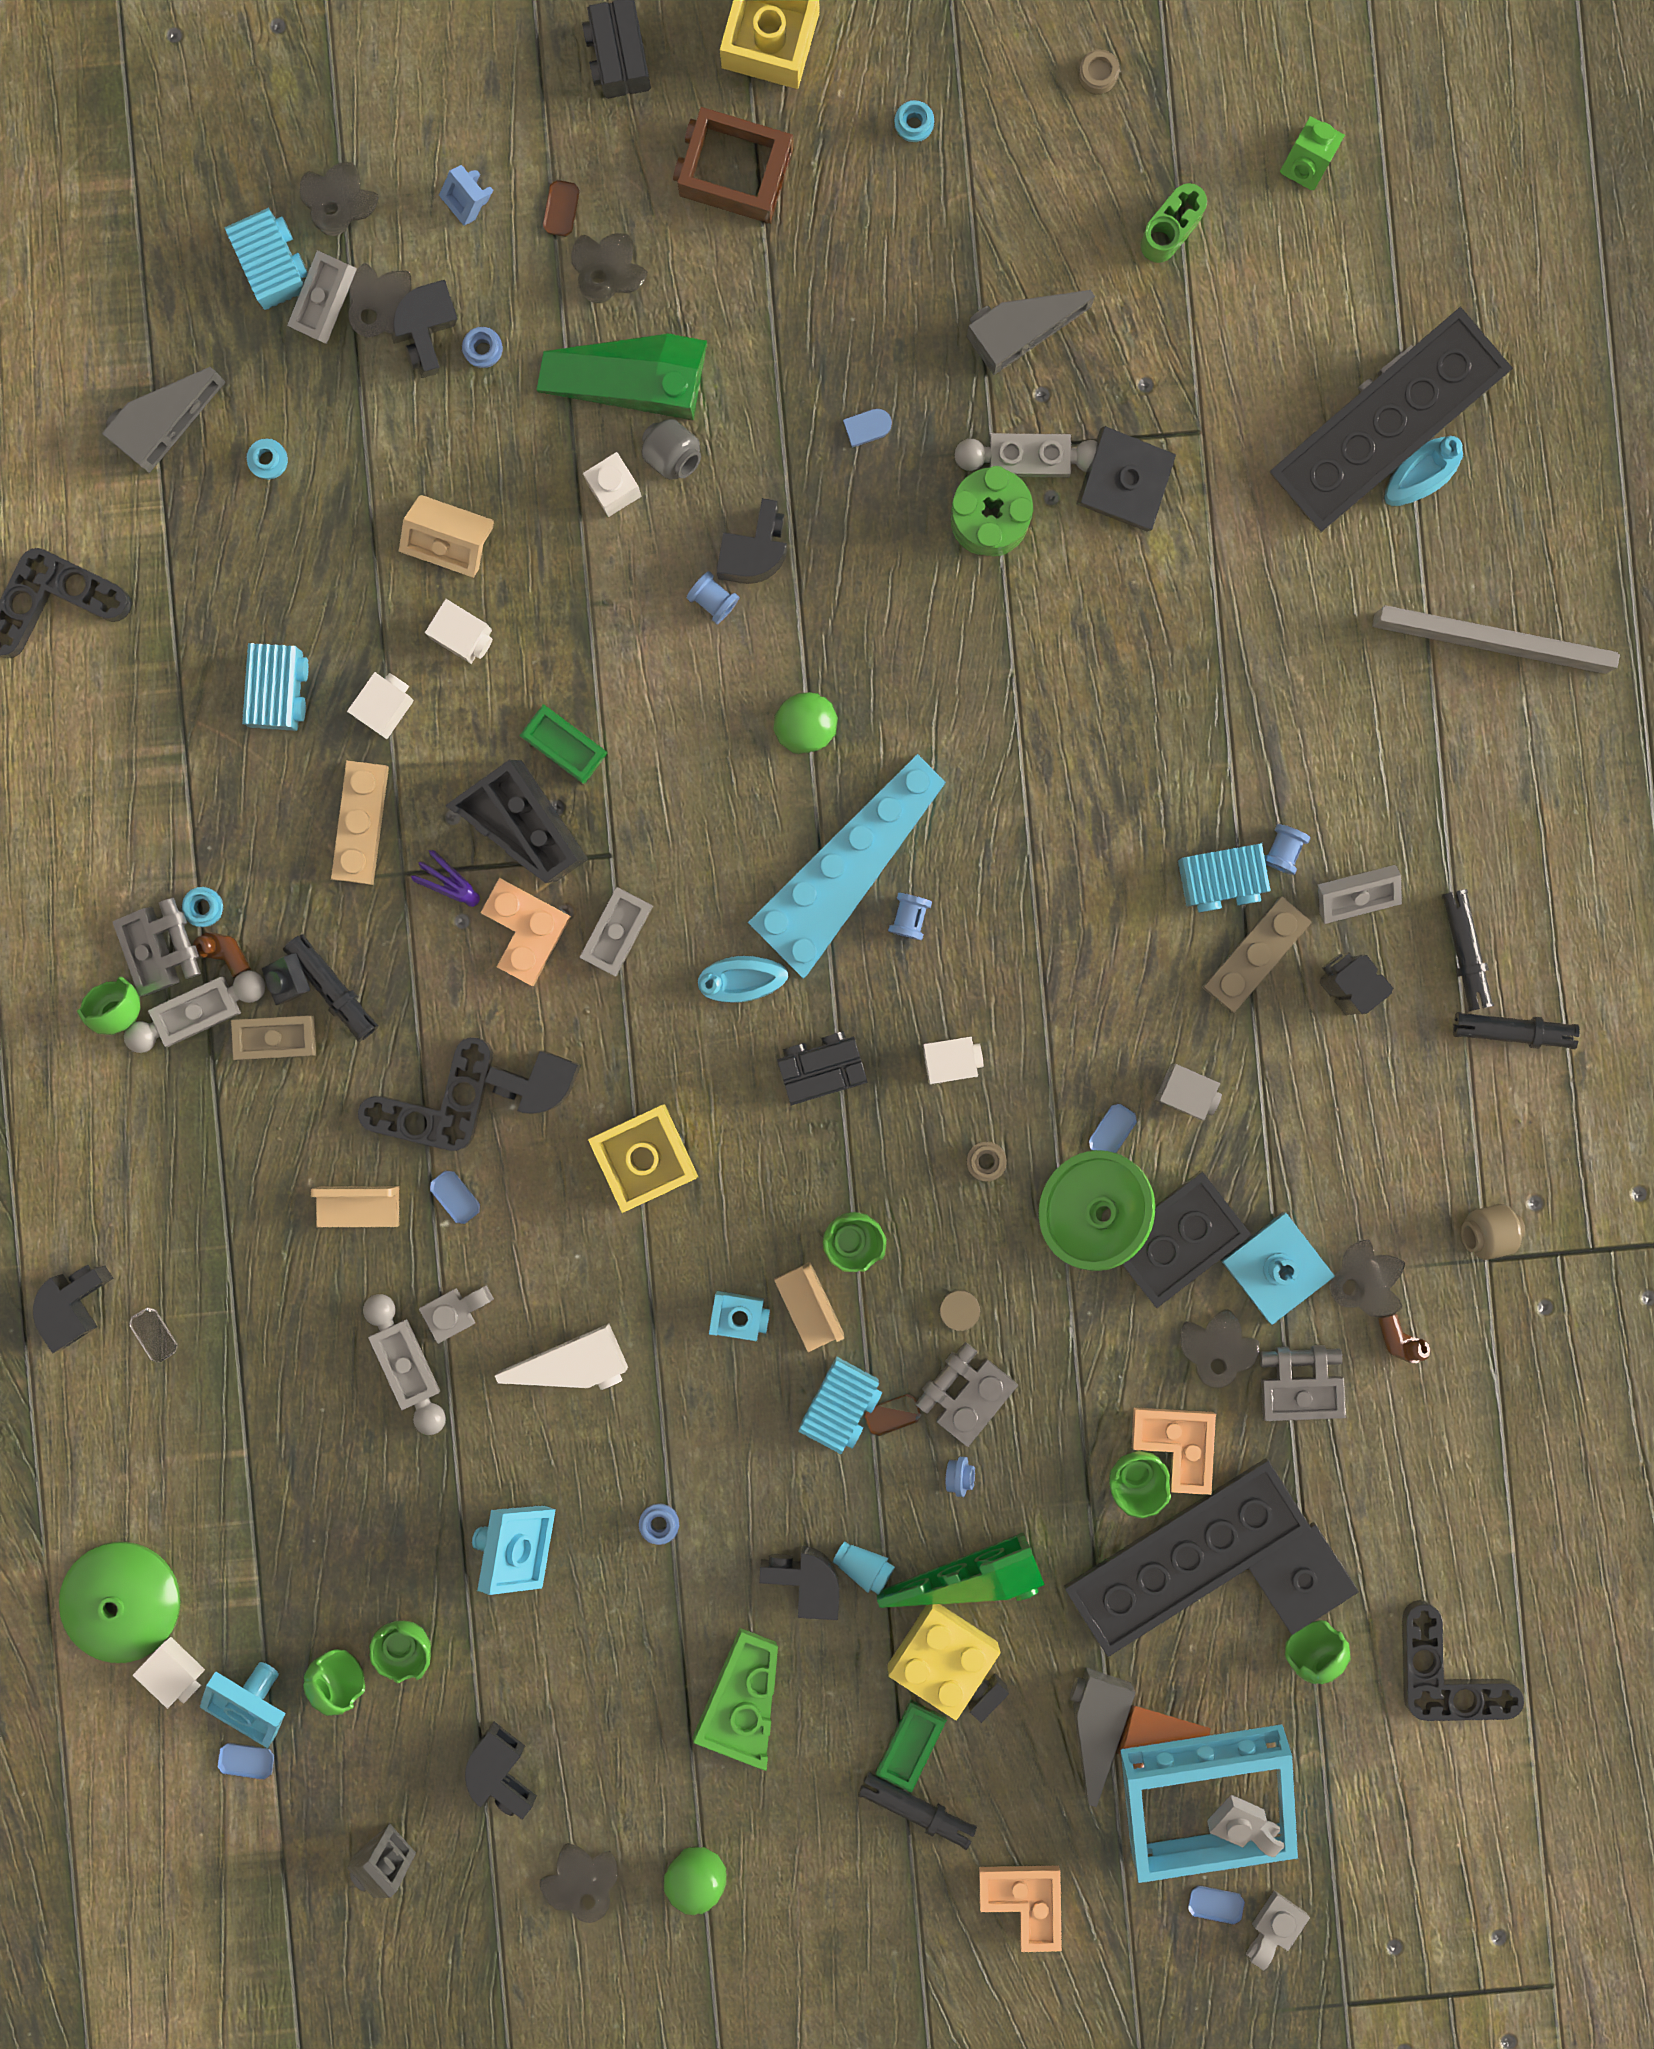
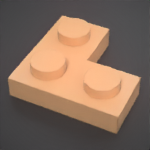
M499 878L481 911L483 915L515 931L497 968L534 986L571 916Z
M1134 1408L1131 1448L1133 1450L1171 1452L1169 1482L1171 1492L1211 1495L1216 1414L1204 1411Z
M1059 1866L979 1867L980 1912H1020L1021 1952L1062 1951Z

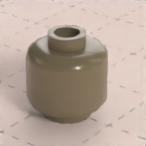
M1504 1204L1492 1205L1471 1211L1461 1227V1237L1464 1246L1469 1252L1474 1253L1476 1257L1483 1260L1516 1253L1521 1246L1522 1237L1525 1235V1225L1522 1218Z

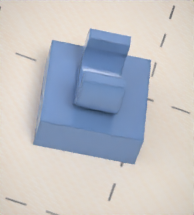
M460 165L449 171L439 196L465 226L476 220L481 207L489 201L493 189L487 187L482 190L477 184L480 173L476 170L467 172Z

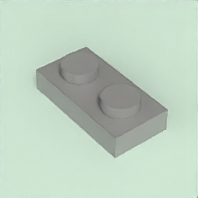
M317 250L287 326L327 344L357 268Z
M1392 865L1318 884L1319 911L1324 924L1401 905V874L1397 866Z
M616 887L580 958L617 976L653 906Z

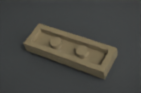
M1279 897L1202 988L1227 1010L1235 1013L1312 922L1284 897Z

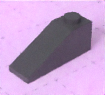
M1091 290L1002 302L993 309L990 306H986L970 318L972 324L968 326L966 337L991 373L995 375L1092 307L1095 295Z
M211 367L196 372L128 402L123 409L115 410L106 422L107 428L102 434L150 473L225 384V381Z
M1086 1667L1083 1677H1076L1074 1680L1070 1700L1074 1701L1073 1709L1084 1791L1088 1804L1097 1808L1136 1692L1131 1682Z
M389 1823L353 1856L347 1869L350 1871L349 1875L352 1882L359 1890L363 1892L367 1890L373 1898H390L397 1892L416 1852Z

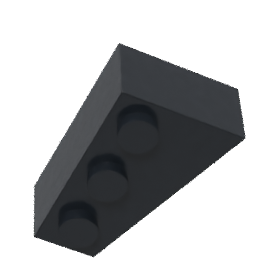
M509 759L445 805L476 827L475 829L482 835L487 836L498 844L509 856L544 883L557 882L588 860L522 760Z

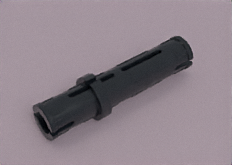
M1468 889L1456 892L1459 908L1456 907L1453 892L1443 894L1442 899H1444L1460 967L1456 969L1457 977L1462 976L1469 1012L1480 1009L1477 992L1480 994L1483 1008L1494 1006V1002H1492L1485 971L1489 970L1488 963H1483L1467 894Z
M304 934L296 936L285 945L283 951L287 955L297 954L305 977L330 1006L328 1011L333 1016H338L344 1022L358 1042L369 1037L379 1027L357 1001L359 996L354 990L349 991L339 980L329 965L311 946Z
M1456 1012L1454 1021H1458V1025L1453 1024L1454 1037L1526 1043L1530 1048L1539 1049L1541 1045L1576 1050L1579 1041L1574 1040V1037L1580 1036L1578 1024L1544 1022L1542 1017H1532L1531 1020Z
M867 1773L863 1781L878 1789V1791L875 1792L861 1785L858 1797H863L925 1828V1833L932 1837L934 1834H937L961 1846L964 1850L969 1848L972 1841L957 1833V1831L960 1830L974 1837L977 1829L976 1825L945 1812L946 1807L939 1803L933 1806L872 1775V1773Z

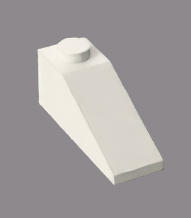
M606 1324L500 1370L495 1375L498 1383L576 1388H590L598 1384L600 1390H603L621 1382L620 1374L624 1373L628 1366L610 1324Z

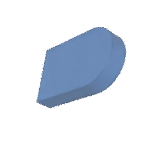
M873 409L844 419L843 423L853 448L886 436L891 429L892 421L886 411Z

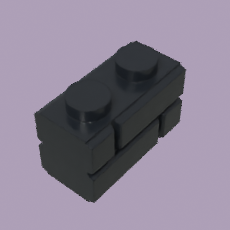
M614 0L612 3L604 2L589 5L587 7L589 21L582 22L586 47H595L597 60L589 61L594 86L602 85L604 97L607 99L625 96L627 93L635 94L649 91L651 84L635 0Z
M1350 952L1345 955L1339 954L1324 965L1322 969L1326 974L1321 977L1319 982L1330 997H1336L1334 1002L1345 1015L1369 1013L1390 996L1394 989L1382 974H1376L1378 968L1367 955L1352 956Z
M844 1031L822 1037L823 1046L808 1050L806 1043L783 1049L785 1057L777 1059L791 1106L868 1083L854 1036L846 1038Z

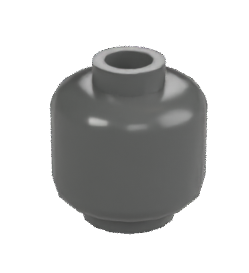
M674 419L653 423L645 430L642 437V457L659 474L668 480L686 478L695 471L700 463L701 453L699 439Z

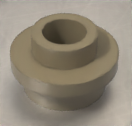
M985 1141L977 1143L970 1149L966 1163L973 1177L980 1181L988 1182L996 1180L1003 1174L1007 1159L1000 1146L993 1142ZM983 1154H990L994 1159L992 1167L983 1169L979 1165V1158Z

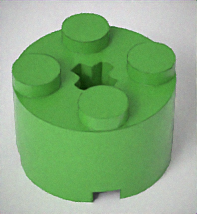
M993 466L973 472L960 483L953 498L950 518L955 538L962 547L977 555L992 557L1009 553L1021 543L1030 525L1033 514V501L1030 491L1017 475L1003 467ZM988 506L990 509L997 508L999 510L998 519L993 515L986 518L983 515L985 507Z

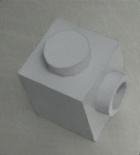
M1170 1064L1155 1100L1194 1118L1205 1120L1207 1114L1212 1116L1215 1113L1222 1094L1217 1092L1220 1086L1219 1082L1178 1064Z

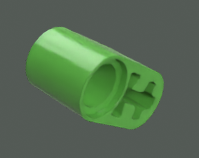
M1191 183L1179 186L1148 222L1141 239V251L1148 260L1156 263L1169 260L1197 227L1207 206V197L1201 187ZM1187 204L1191 205L1193 209H1188L1178 222L1175 218L1179 208L1185 207ZM1163 232L1170 238L1171 243L1164 246L1158 245L1153 241L1151 234Z

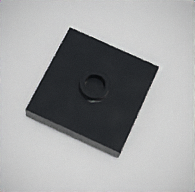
M1104 426L1100 428L1096 440V453L1087 469L1076 504L1146 532L1151 531L1176 454Z
M1314 1522L1309 1524L1310 1530L1249 1568L1291 1635L1359 1593Z

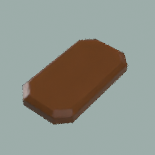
M556 180L550 184L543 227L548 234L566 237L572 233L580 190L575 183Z
M905 1394L877 1404L872 1413L866 1411L865 1419L870 1432L876 1436H881L917 1423L921 1416L918 1406H916L918 1413L882 1406V1404L904 1396L914 1399L916 1403L915 1397Z

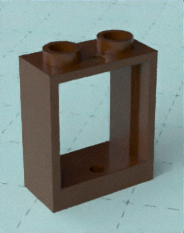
M701 107L697 120L691 118L687 127L685 143H688L689 147L686 157L678 158L674 170L673 181L678 182L679 196L771 224L794 149L793 134ZM708 129L772 148L757 197L694 178Z

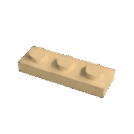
M346 760L331 875L332 880L374 885L389 767L386 765Z

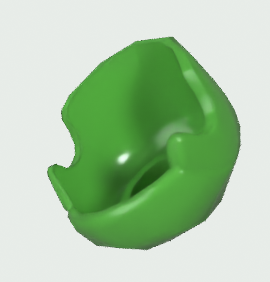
M798 693L789 697L779 707L774 715L773 730L779 743L792 753H810L826 747L836 734L838 717L832 703L827 698L820 696L818 693Z
M118 977L117 981L105 982L93 987L82 999L81 1007L77 1010V1013L90 1030L98 1034L114 1035L128 1029L137 1020L140 1012V998L132 984L123 977Z
M849 1212L838 1216L828 1225L824 1231L823 1250L830 1263L842 1271L865 1272L875 1262L883 1259L887 1239L879 1223L870 1216L859 1212Z
M1136 1451L1121 1456L1111 1469L1109 1484L1112 1496L1116 1504L1128 1516L1146 1518L1156 1515L1169 1503L1171 1498L1169 1472L1166 1465L1153 1453Z
M1324 1620L1314 1621L1291 1635L1285 1644V1657L1300 1678L1312 1684L1319 1683L1322 1685L1332 1682L1343 1674L1351 1660L1349 1643L1340 1631H1336Z
M394 1621L379 1628L371 1640L369 1646L370 1662L380 1675L393 1679L396 1683L410 1678L419 1680L430 1665L431 1642L424 1629L414 1622Z
M334 1649L319 1656L310 1663L304 1675L303 1687L305 1695L313 1708L325 1716L341 1715L352 1709L354 1701L365 1692V1680L363 1670L357 1659L346 1650Z
M705 1847L684 1849L671 1862L667 1873L664 1875V1893L673 1907L687 1915L695 1916L696 1914H703L709 1911L718 1903L726 1886L725 1865L717 1854Z

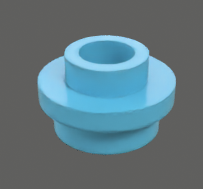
M913 100L899 107L895 115V129L900 137L909 142H919L931 134L934 127V114L927 104ZM915 117L922 124L918 128H911L907 121Z
M273 439L258 440L248 450V467L254 475L261 479L270 480L277 478L287 467V453L283 446ZM265 452H271L273 454L272 461L266 465L261 464V455Z
M197 887L185 895L182 902V912L186 920L192 925L208 927L215 924L221 917L223 902L214 890L206 887ZM207 900L210 909L206 914L201 915L197 910V905L200 901Z

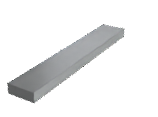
M1386 605L1374 614L1372 627L1603 674L1617 669L1620 654L1614 651Z

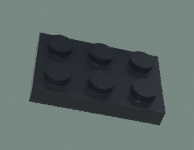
M1199 1171L1155 1206L1154 1223L1149 1237L1142 1248L1122 1265L1154 1307L1158 1308L1252 1234L1203 1171Z

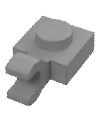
M487 1285L464 1298L461 1297L457 1288L422 1306L419 1310L439 1344L475 1324L470 1312L491 1302L494 1298Z
M1230 1795L1207 1820L1211 1834L1240 1847H1244L1251 1840L1264 1854L1270 1857H1276L1285 1847L1283 1842L1274 1838L1281 1831L1280 1827L1271 1821H1267L1264 1809L1233 1795Z
M1274 1890L1252 1923L1260 1934L1246 1952V1955L1251 1958L1250 1961L1264 1971L1271 1963L1277 1945L1289 1951L1309 1921V1915Z

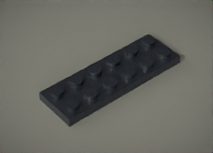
M1460 306L1278 463L1269 473L1318 531L1322 533L1507 375L1513 367Z
M1265 1458L1211 1492V1495H1206L1064 1585V1588L1105 1654L1109 1657L1304 1534L1311 1527L1274 1468Z

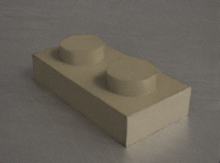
M314 1016L231 1020L233 1060L316 1056Z

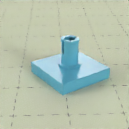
M1285 1212L1281 1213L1221 1260L1271 1325L1335 1277Z
M546 1506L491 1510L488 1527L481 1526L477 1528L472 1538L473 1548L484 1551L477 1591L493 1595L542 1588L556 1509Z
M259 1662L244 1686L241 1687L215 1672L206 1685L200 1708L268 1748L277 1735L286 1714L263 1700L279 1673L270 1665Z

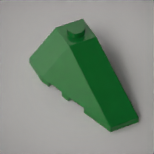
M661 334L544 351L537 392L693 420L707 340L674 334Z
M1023 1532L884 1588L876 1596L880 1608L1009 1600L1014 1597L1017 1601H1021L1036 1595L1039 1592L1038 1587L1045 1584Z

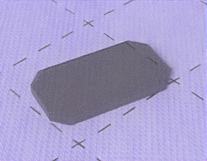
M147 1307L131 1317L129 1326L151 1361L160 1363L176 1353L178 1344L156 1309Z

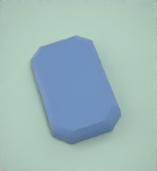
M1121 1104L1112 1105L1090 1137V1149L1093 1151L1103 1150L1117 1153L1137 1123L1135 1113Z
M444 1171L431 1182L430 1191L456 1223L465 1224L479 1213L480 1203L454 1171Z
M227 1743L220 1749L218 1768L223 1774L264 1780L272 1774L274 1754L267 1748Z
M1197 1886L1191 1890L1188 1909L1194 1917L1236 1924L1242 1919L1245 1902L1238 1893Z

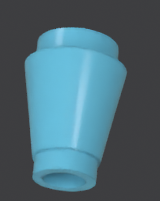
M845 1541L832 1562L839 1566L843 1572L867 1593L873 1591L878 1595L885 1587L895 1566L887 1562V1557L850 1545Z

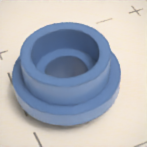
M474 328L463 339V354L466 360L475 367L488 368L493 366L502 355L503 346L501 339L490 328ZM480 343L490 345V349L486 354L481 355L476 352V347Z
M960 1456L958 1460H949L946 1490L947 1492H954L957 1497H964L966 1491L972 1490L974 1487L975 1467L968 1464L967 1457Z
M653 1504L647 1507L639 1520L641 1535L645 1540L656 1545L670 1542L676 1536L679 1529V1518L676 1512L665 1504ZM655 1517H662L666 1520L667 1526L663 1530H657L653 1527L652 1520Z

